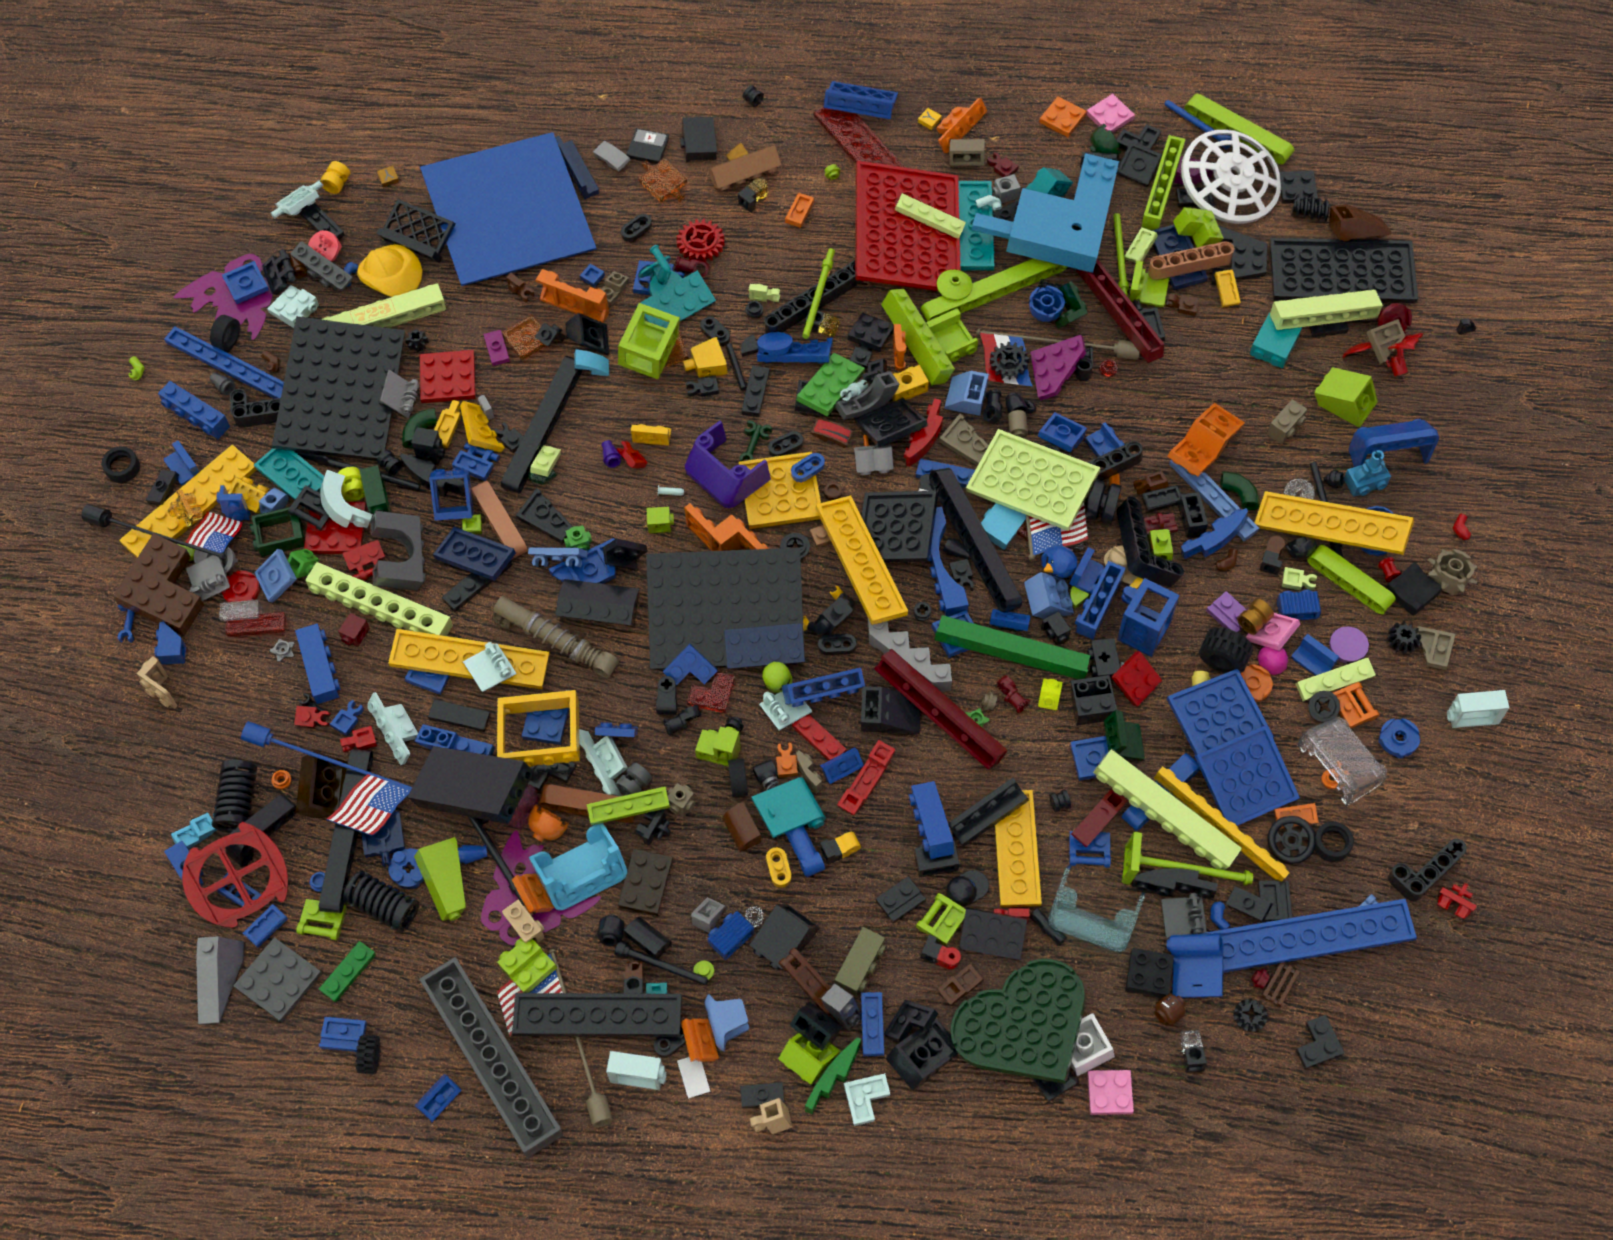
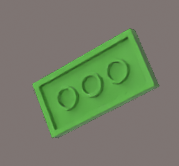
M833 353L830 356L829 362H825L800 391L796 401L828 417L835 408L836 403L843 399L840 396V392L848 388L850 384L856 383L864 374L865 368Z

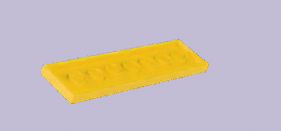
M231 445L169 497L163 505L156 508L136 526L177 539L202 518L207 511L209 512L218 504L217 492H220V485H225L227 492H229L235 477L243 479V476L248 478L257 471L254 463L234 445ZM132 529L119 541L138 558L152 535Z
M1265 491L1254 523L1261 529L1404 555L1414 524V518Z
M847 496L816 504V511L871 625L907 616L908 609L852 497Z
M396 629L388 664L390 667L473 679L463 661L485 650V644L488 642ZM498 644L516 672V675L501 683L543 689L550 656L549 652Z

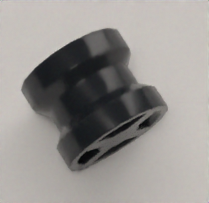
M754 85L747 87L743 93V99L749 101L753 107L758 106L764 98V94L761 91H757Z
M1066 789L1061 790L1057 794L1054 792L1049 794L1054 812H1059L1062 808H1071L1070 797Z

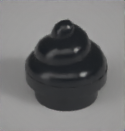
M1332 470L1323 479L1332 488H1338L1343 486L1344 474L1339 472V470Z

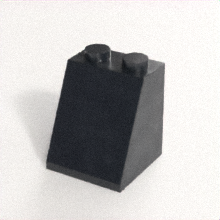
M776 904L750 946L754 948L753 952L761 958L766 957L770 960L769 964L772 967L780 970L783 968L778 962L782 958H786L792 948L801 953L820 927L789 904Z

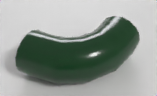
M435 407L419 411L408 419L403 428L402 445L404 448L413 449L411 442L417 427L426 429L436 426Z
M1222 471L1221 489L1235 492L1240 497L1242 509L1247 508L1248 511L1259 509L1260 499L1258 491L1252 482L1240 474Z

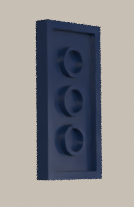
M1175 225L1151 230L1158 235L1153 243L1158 256L1194 248L1189 236L1178 235ZM1205 270L1169 277L1173 290L1207 282L1208 279Z
M453 527L433 553V556L439 561L496 581L516 552L514 548Z
M802 623L724 630L727 669L767 666L772 662H781L783 664L805 662Z

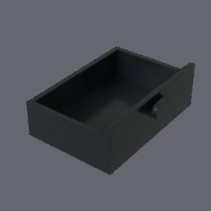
M713 117L682 118L683 138H680L681 148L684 147L685 162L687 163L691 160H716L717 146Z

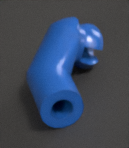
M349 262L343 270L351 275L352 272H357L358 265Z
M1218 901L1214 902L1211 906L1210 919L1220 930L1228 929L1231 925L1223 918L1225 904Z

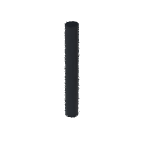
M729 343L726 345V349L741 391H745L747 386L733 345Z

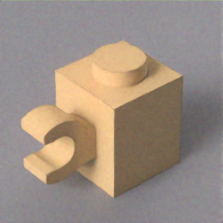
M780 1098L761 1104L762 1115L750 1118L751 1126L755 1127L756 1132L762 1131L767 1127L772 1134L792 1128L789 1110Z

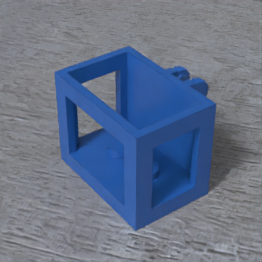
M1144 578L1138 589L1132 588V586L1125 587L1121 598L1129 606L1123 614L1117 641L1152 657L1173 620L1180 595ZM1147 589L1168 599L1161 613L1141 605Z

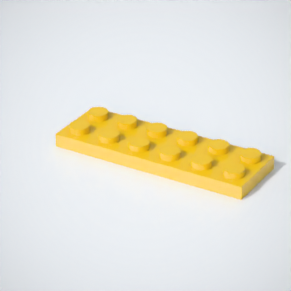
M1022 790L1029 801L994 825L1000 908L1039 907L1042 904L1033 790Z

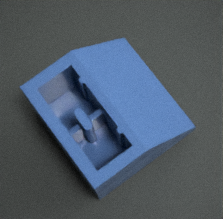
M968 371L952 377L944 409L980 416L988 386L989 374Z
M1040 572L1024 582L1032 616L1045 619L1057 612L1061 616L1074 614L1072 601L1068 593V585L1064 579Z

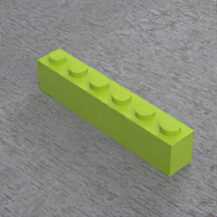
M1168 135L1143 216L1142 228L1148 230L1160 228L1180 157L1183 153L1184 138Z
M905 289L890 290L881 304L893 324H901V330L905 331V343L931 385L946 383L955 370L954 366Z

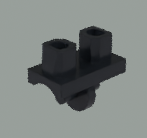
M666 809L645 813V819L651 821L649 826L641 822L638 824L635 832L644 840V844L650 846L654 838L661 840L663 835L670 836L671 831L668 829L670 822L665 820L667 817L664 813Z

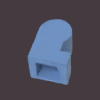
M277 488L271 489L259 500L260 513L283 509L288 503L289 496Z

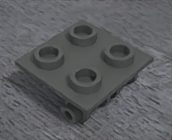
M1196 893L1189 894V898L1161 899L1166 939L1170 938L1171 935L1203 934L1207 932L1202 897H1197Z

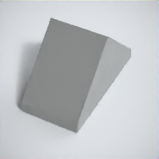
M707 897L692 912L693 925L709 933L718 922L725 905Z

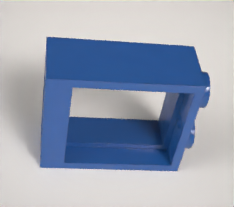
M454 468L452 471L436 469L434 472H431L429 480L434 520L472 518L474 510L469 470ZM464 478L467 506L440 508L437 479Z

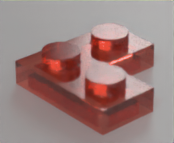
M716 672L711 689L692 685L687 705H698L699 708L725 713L735 676Z

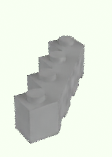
M868 618L869 644L872 647L879 649L884 654L893 649L941 692L951 691L952 676L950 664L931 665L929 647L909 648L908 631L889 632L888 621L871 625Z

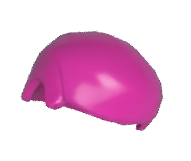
M1265 646L1259 650L1257 656L1259 665L1269 671L1271 675L1280 674L1287 669L1288 656L1283 647L1280 651Z

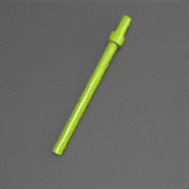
M1119 213L1113 215L1119 271L1118 286L1128 297L1129 282L1126 280L1121 217Z
M832 248L828 249L826 259L823 260L821 266L822 272L802 335L806 339L810 336L828 273L833 266L832 260L835 250Z

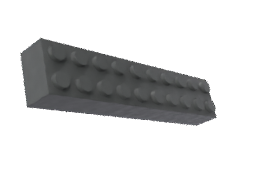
M456 957L421 977L419 980L526 1158L528 1159L564 1136L557 1121Z

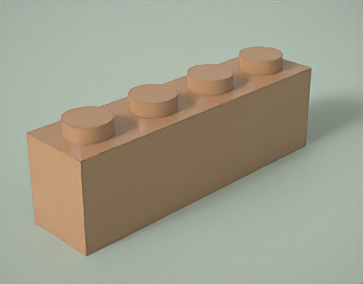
M771 145L708 168L714 188H720L722 191L730 188L729 184L736 182V185L746 182L745 178H758L762 176L761 173L764 171L768 173L778 170V166H781V162L775 145Z

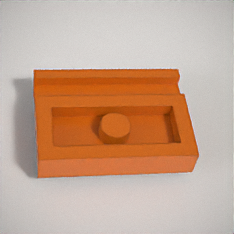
M537 873L523 874L522 876L516 875L512 879L529 914L532 912H549L554 908Z
M685 1019L681 1021L690 1061L712 1062L719 1059L709 1019Z

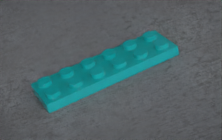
M958 181L959 219L966 222L960 235V270H994L993 235L971 230L976 213L993 217L992 207L986 205L978 208L976 203L977 199L992 195V181Z

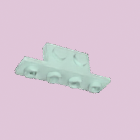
M375 692L367 704L368 710L372 713L377 726L385 736V741L390 745L394 757L400 765H404L410 756V752L404 742L416 739L418 732L402 704L384 707Z
M579 729V743L586 752V758L592 763L595 775L603 784V791L609 795L622 796L613 779L628 769L612 737L605 736L595 744L588 731Z

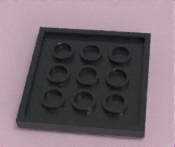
M937 491L865 493L861 517L884 562H929L938 500Z

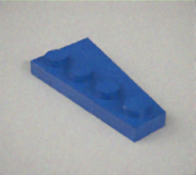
M833 337L826 338L827 341L818 342V339L810 340L808 344H800L799 341L793 342V348H790L786 354L779 356H770L766 352L762 354L758 350L757 362H829L833 347Z

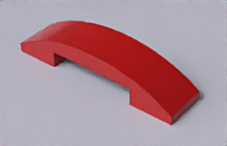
M878 740L868 755L867 762L851 787L847 788L837 806L855 815L876 787L896 749Z

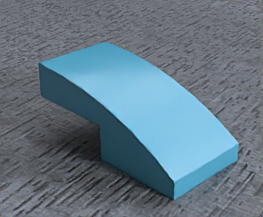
M576 349L574 353V368L591 370L592 375L609 376V359L596 353Z
M206 813L191 820L189 826L172 833L171 837L175 844L183 841L188 848H191L209 837L217 829L212 827V818L209 813Z

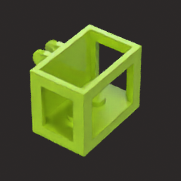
M639 303L618 345V365L659 379L679 337L680 317ZM648 314L669 322L667 329L645 321V315Z

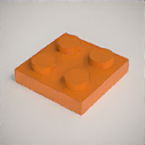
M1057 96L1040 117L1039 123L1069 137L1084 119L1087 111Z

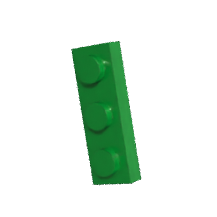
M359 941L319 988L320 992L336 1003L373 960L376 953Z

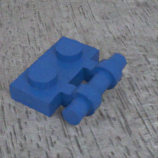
M466 442L464 449L468 450V452L460 450L452 463L453 469L464 468V470H469V475L486 481L494 467L493 463L489 461L498 462L500 455L495 454L493 450H485L469 445Z

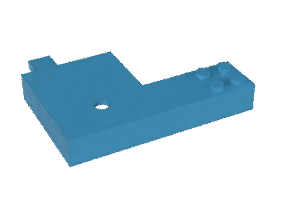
M1085 153L1074 200L1022 188L1014 222L976 213L971 230L1009 239L1006 252L1093 273L1119 161ZM1072 226H1079L1081 230L1076 231Z

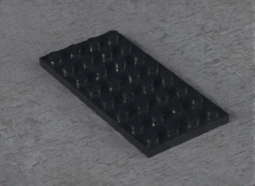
M1270 238L1273 300H1293L1376 290L1381 303H1417L1418 301L1412 241Z

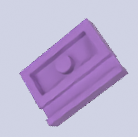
M1226 591L1212 605L1207 607L1206 612L1224 628L1238 632L1242 628L1238 624L1237 617L1247 609Z

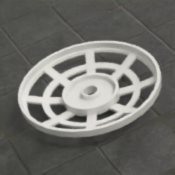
M1232 130L1206 132L1190 144L1183 156L1181 175L1187 193L1200 209L1212 211L1214 217L1218 220L1234 224L1251 223L1267 215L1278 201L1281 183L1280 172L1275 160L1259 142L1243 133ZM1230 135L1232 140L1213 143L1206 137ZM1239 138L1251 143L1261 152L1257 153L1251 147L1239 142ZM1199 142L1208 147L1202 154L1200 162L1189 161L1193 149ZM1232 145L1233 152L1224 153L1219 146ZM1240 147L1249 151L1253 156L1246 158L1240 154ZM1211 151L1219 157L1216 163L1206 162ZM1266 157L1270 162L1276 180L1269 177L1263 158ZM1258 161L1260 163L1263 174L1255 172L1253 166L1255 162ZM1189 168L1200 169L1201 179L1206 187L1199 193L1191 181ZM1206 169L1213 170L1216 180L1212 183L1207 177ZM1231 170H1235L1238 175L1232 174ZM1255 179L1263 182L1262 188L1258 193L1251 185ZM1268 184L1277 189L1273 200L1265 207L1260 198L1266 192ZM1221 186L1225 190L1230 191V197L1223 195L1216 188ZM1245 190L1251 196V198L1237 199V194ZM1212 193L1218 199L1229 203L1228 212L1225 213L1214 208L1203 198ZM1255 202L1259 209V212L1251 215H1235L1236 205H1248Z

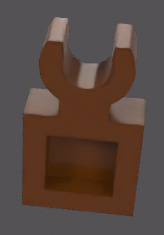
M1163 471L1144 476L1145 480L1133 482L1134 489H1136L1138 495L1145 493L1149 489L1150 491L1169 487L1168 480Z

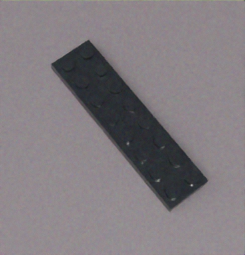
M515 993L512 1035L680 1037L682 994Z

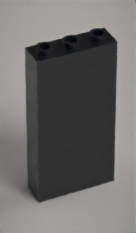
M433 746L407 798L421 808L509 824L534 771L524 761Z

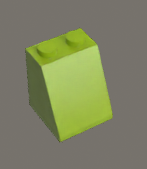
M1334 367L1325 375L1324 380L1315 390L1318 406L1357 427L1362 426L1378 402L1372 376Z

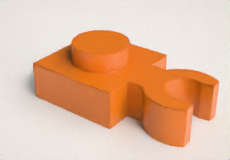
M788 743L789 748L787 750H782L781 744H778V753L780 755L776 757L778 778L798 776L796 755H791L793 751L791 743Z

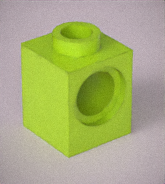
M669 507L647 508L648 533L671 532V525H674V514H670Z

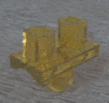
M182 489L177 490L178 498L170 503L171 507L168 509V513L171 517L183 518L187 528L192 527L193 521L202 519V510L200 507H190L196 505L194 493L184 494Z

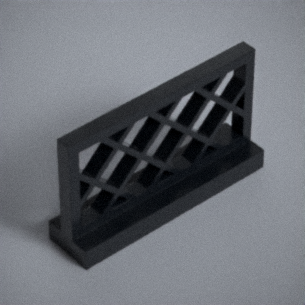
M397 199L383 229L379 228L376 234L385 241L402 245L418 255L440 263L443 258L440 254L455 223ZM401 205L405 206L406 212L399 215V208ZM419 212L420 218L413 221L411 214ZM408 216L409 223L402 226L400 219ZM432 217L434 224L426 226L425 220ZM397 221L398 228L394 230L389 229L391 224ZM422 222L423 229L416 231L414 225ZM445 223L448 224L447 229L440 232L439 226ZM411 227L412 234L405 236L403 230ZM436 228L437 235L430 237L428 231ZM425 233L426 239L419 242L417 236ZM439 238L440 243L437 249L433 248L431 242Z

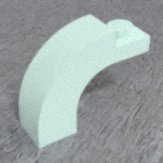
M327 470L320 490L321 503L326 513L333 521L345 528L348 527L349 522L357 527L367 528L373 514L347 504L341 494V487L345 476Z

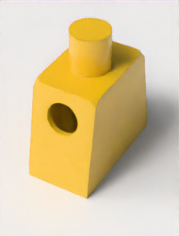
M717 337L690 349L692 359L683 361L685 371L695 369L699 378L728 374L727 364Z

